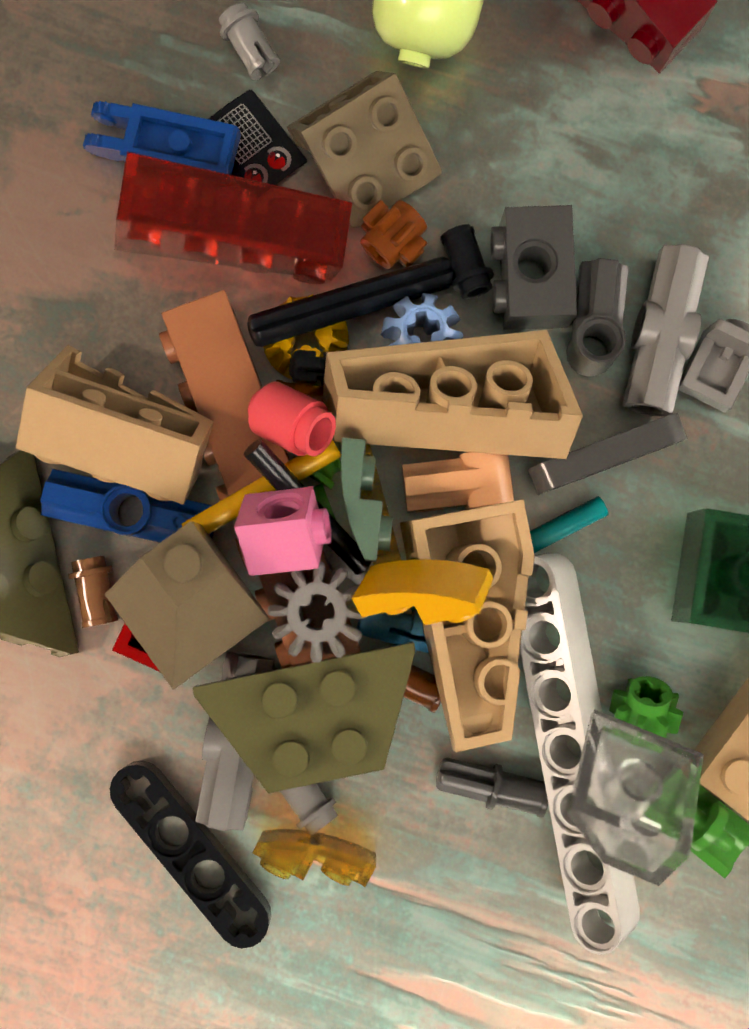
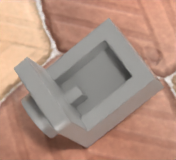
M718 319L704 330L681 376L678 390L724 413L732 409L749 374V324L736 319H727L726 321Z

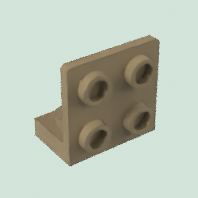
M375 71L287 126L295 144L311 153L348 224L354 228L364 223L362 218L379 200H382L389 208L397 200L404 199L442 173V169L396 73Z

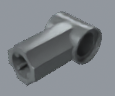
M598 258L592 261H582L579 266L576 291L577 316L573 320L572 337L568 343L566 353L571 368L578 374L587 377L605 373L622 353L626 343L623 319L629 267L620 264L618 260ZM593 336L602 340L607 347V355L597 356L591 354L585 348L583 338Z

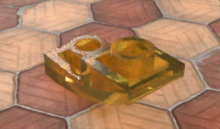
M264 830L252 852L254 855L262 858L260 865L265 870L282 879H290L291 875H294L304 880L313 861L316 860L322 864L320 870L330 879L346 886H350L352 881H355L366 887L376 868L375 852L356 843L319 832L310 836L308 831Z

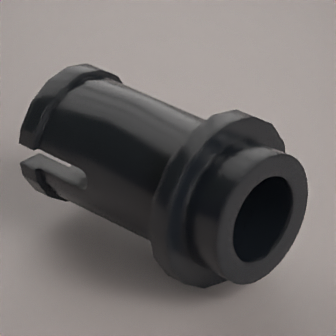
M464 224L444 232L440 240L455 272V279L452 281L453 290L460 292L462 299H473L489 292L493 288L491 279L494 277V272L491 267L485 266L475 237L474 227L470 226V224Z

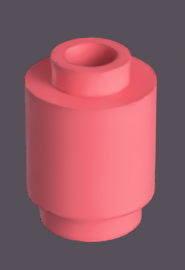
M274 381L268 383L258 390L249 402L248 423L251 431L297 456L307 454L317 456L329 446L333 439L336 420L334 415L328 412L326 405L281 382Z

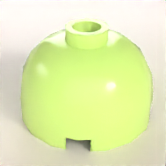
M373 0L372 16L375 30L383 42L399 50L397 61L429 69L431 59H448L462 51L471 40L480 18L484 0Z

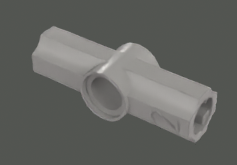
M679 244L672 246L663 245L659 250L648 300L644 301L641 306L631 341V347L636 349L624 394L623 406L631 409L633 412L648 416L664 417L673 414L684 363L688 361L695 348L701 326V315L696 313L704 284L709 256L702 253L700 248Z
M227 652L223 662L221 680L273 670L275 660L257 655ZM209 717L202 750V760H206L195 822L201 823L207 828L217 830H243L248 818L254 774Z

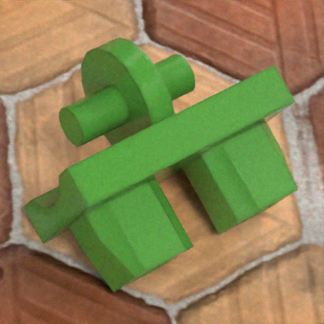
M673 765L639 809L724 879L732 871L739 855L749 846V824L675 765Z

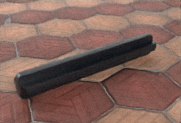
M438 257L251 314L247 322L248 331L255 346L263 347L391 307L407 296L410 300L422 297V293L432 294L448 289L452 286V281L455 279V272L448 258Z

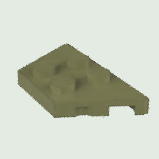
M19 450L0 464V639L20 646L31 644L51 650V655L56 657L79 653L48 517L41 516L42 489L33 454Z
M408 642L344 655L340 658L324 659L319 663L310 662L197 685L193 687L194 697L268 793L384 770L416 652L414 642Z

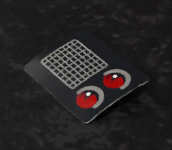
M253 90L244 92L208 118L209 120L239 127L241 138L231 178L250 202L257 201L271 188L307 163L306 157Z

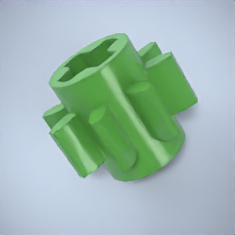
M642 676L628 679L625 691L617 689L613 691L609 711L615 714L612 725L613 730L620 731L621 735L628 742L636 746L650 747L656 744L663 746L667 733L678 734L684 713L676 708L679 694L672 693L671 688L664 681L655 677Z

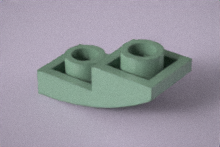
M342 437L341 479L349 523L364 560L376 562L378 550L389 551L393 516L382 515L383 501L360 499L361 490H373L376 456L365 455L366 440Z

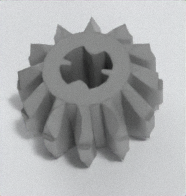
M324 562L319 563L318 569H313L314 582L312 583L308 582L303 570L291 571L292 578L299 587L296 591L280 582L276 583L274 591L278 595L289 600L288 606H268V615L274 617L287 615L288 619L287 624L279 626L272 631L274 638H283L294 631L297 637L288 650V653L294 657L302 651L306 641L312 642L310 656L311 661L314 663L321 662L323 642L328 641L333 654L337 658L345 655V648L337 634L342 632L349 639L356 642L362 637L361 631L346 623L347 618H367L361 617L357 607L348 608L347 601L352 599L359 585L352 586L343 594L338 590L348 574L343 568H339L335 572L330 584L324 583L326 574ZM318 594L327 597L328 599L324 605L332 603L335 610L334 617L325 619L322 628L310 626L309 624L313 619L305 620L303 617V606L313 604L314 595Z

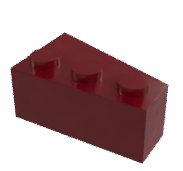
M577 0L587 9L589 16L599 27L610 29L627 44L629 52L637 61L649 64L659 74L699 33L718 2L717 0Z

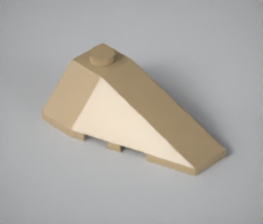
M524 499L400 522L407 560L432 559L454 561L490 570L494 580L479 614L459 623L443 621L424 625L422 622L453 751L461 752L512 740L521 671L518 668L522 630H526L528 611H525L528 579L533 574L535 558Z

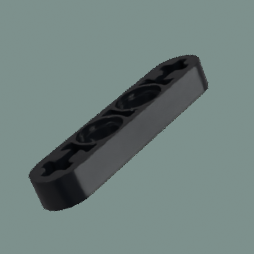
M136 761L119 770L113 777L110 785V798L115 808L227 943L241 949L251 948L260 943L267 933L272 917L271 907L266 897L209 828L195 822L196 813L159 768L146 761ZM128 775L134 780H138L143 776L148 779L151 785L146 788L145 793L154 805L162 797L169 803L161 808L149 822L142 815L148 812L151 806L141 796L131 800L125 792L131 786L130 781L127 779ZM169 816L181 818L188 827L189 835L187 841L180 846H170L164 843L158 831L162 819ZM203 860H212L221 865L225 876L223 884L216 889L210 890L202 888L197 884L194 878V869L197 863ZM233 884H236L240 889L235 892L232 899L239 909L243 912L249 911L251 908L257 911L254 920V930L246 924L239 929L233 925L237 913L228 900L225 901L221 909L215 905L217 901L225 897Z

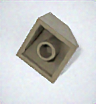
M193 521L188 522L140 557L104 594L173 690L270 620L204 527Z

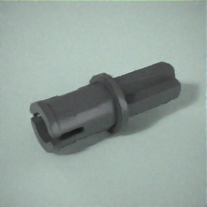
M444 758L439 765L436 787L440 791L486 802V808L491 810L495 805L535 814L541 818L546 813L548 798L544 780L540 781L504 772L502 765L495 764L492 769L451 758Z

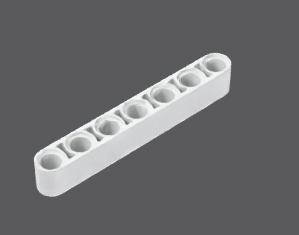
M559 553L536 554L533 574L528 579L525 611H528L526 630H522L521 658L571 928L575 939L583 948L591 953L603 955L611 953L637 926L640 919L639 902L576 571L570 560ZM539 566L543 567L549 576L547 592L542 591L536 581V572ZM548 622L554 624L559 631L560 643L558 648L552 645L547 638L546 627ZM558 678L563 680L570 689V703L564 701L558 695L556 689ZM567 735L573 737L579 743L582 750L581 758L574 756L569 751ZM577 793L584 795L590 801L593 814L585 812L579 806ZM587 851H591L598 856L602 862L603 870L593 866L589 861ZM598 909L610 916L615 927L604 923L599 916Z

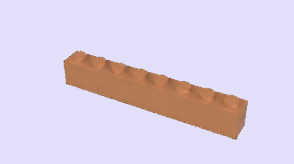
M225 290L162 312L167 330L159 333L169 362L171 364L179 362L186 381L179 383L178 388L185 407L214 421L204 458L208 466L217 464L224 481V484L216 487L220 501L263 476L244 456L245 450L256 440L261 439L284 464L290 461L285 449L254 434L249 427V402L253 395L263 387ZM236 538V539H235L236 545H237V548H238L240 557H241V559H242V562H243V564H244V566H245V568H246V564H245V561H244V558H243V554H242V551H241V548H240V544H239L238 538ZM322 549L320 562H324L326 567L324 583L330 584L333 573L324 549ZM313 569L303 570L308 582H314ZM291 572L258 575L263 588L255 590L257 602L268 615V606H288L289 600L274 591L276 583L286 584L294 591L299 587L292 578ZM319 594L314 595L313 604L303 606L304 619H313L309 624L310 626L322 628L325 619L334 617V605L332 603L324 605L328 599L327 597ZM268 615L270 618L268 621L275 619L277 627L288 623L287 615L277 617ZM348 617L346 623L352 626ZM294 631L283 637L281 641L274 643L281 667L285 668L312 662L310 656L312 642L306 641L302 651L295 657L288 653L290 645L297 637ZM342 632L337 634L344 645L345 655L362 652L359 642L349 639ZM328 641L323 642L322 660L336 657Z

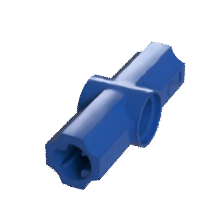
M52 469L50 476L45 481L41 496V516L161 543L182 527L181 523L212 506L186 499L184 505L174 501H160L150 497L144 491L123 484L103 482L96 478ZM138 497L143 505L141 519L132 526H124L118 516L119 507L125 499ZM214 531L209 534V536H210L212 539H213Z

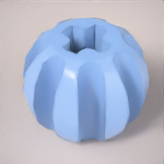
M422 293V304L420 305L413 304L407 296L393 305L395 312L400 318H384L381 336L395 341L388 346L421 343L420 338L413 334L414 328L423 327L426 335H431L430 342L462 339L464 337L462 331L450 328L461 319L452 305L443 310L437 309L435 307L438 300L437 295Z

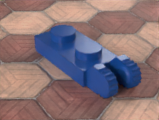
M96 101L93 104L91 117L94 120L110 127L114 126L124 129L126 132L124 139L87 133L83 143V149H86V151L114 161L123 160L126 164L229 186L241 138L239 127L236 125L134 103L132 107L107 103L106 101Z

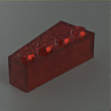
M127 152L116 217L114 250L238 267L254 273L273 272L293 275L295 280L303 283L324 284L325 280L332 281L343 268L352 202Z

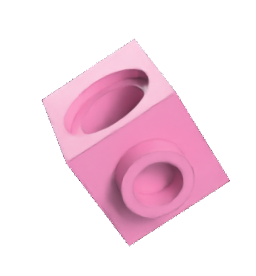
M313 486L245 494L234 526L249 576L318 569L323 544H329L332 536L328 510L326 508H318Z

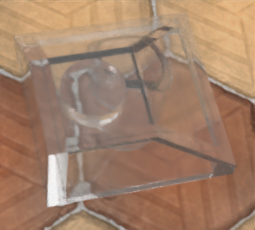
M594 709L589 719L568 815L603 863L660 886L690 857L704 754Z

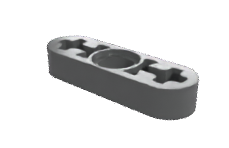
M674 413L571 451L567 459L553 458L529 468L528 471L536 492L540 495L664 449L688 438L678 413Z

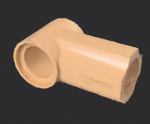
M466 452L460 454L459 458L402 465L407 513L436 511L465 506V510L514 501L509 455Z

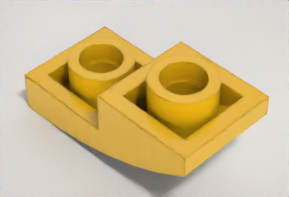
M432 559L392 561L371 565L354 593L352 600L361 617L384 612L388 615H397L415 606L424 625L443 621L459 623L480 613L494 579L489 569L466 563Z

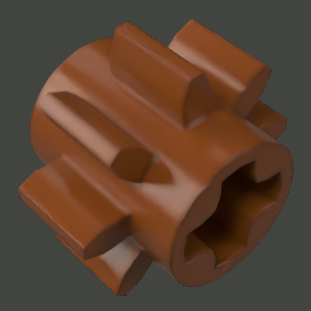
M379 200L362 218L364 223L361 225V228L366 234L360 240V243L366 253L383 268L391 269L397 261L403 267H409L425 251L423 248L427 245V241L421 235L427 230V225L422 216L408 203L397 200L389 209L382 200Z

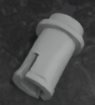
M237 3L226 9L219 17V23L222 26L220 35L223 40L232 43L248 70L250 78L258 80L262 78L259 69L262 68L265 76L269 75L279 66L280 58L274 53L257 24L259 20L257 11L248 9L245 3Z
M317 784L280 791L300 820L296 824L299 830L305 827L310 836L338 816L332 807L336 801L334 798L327 800Z

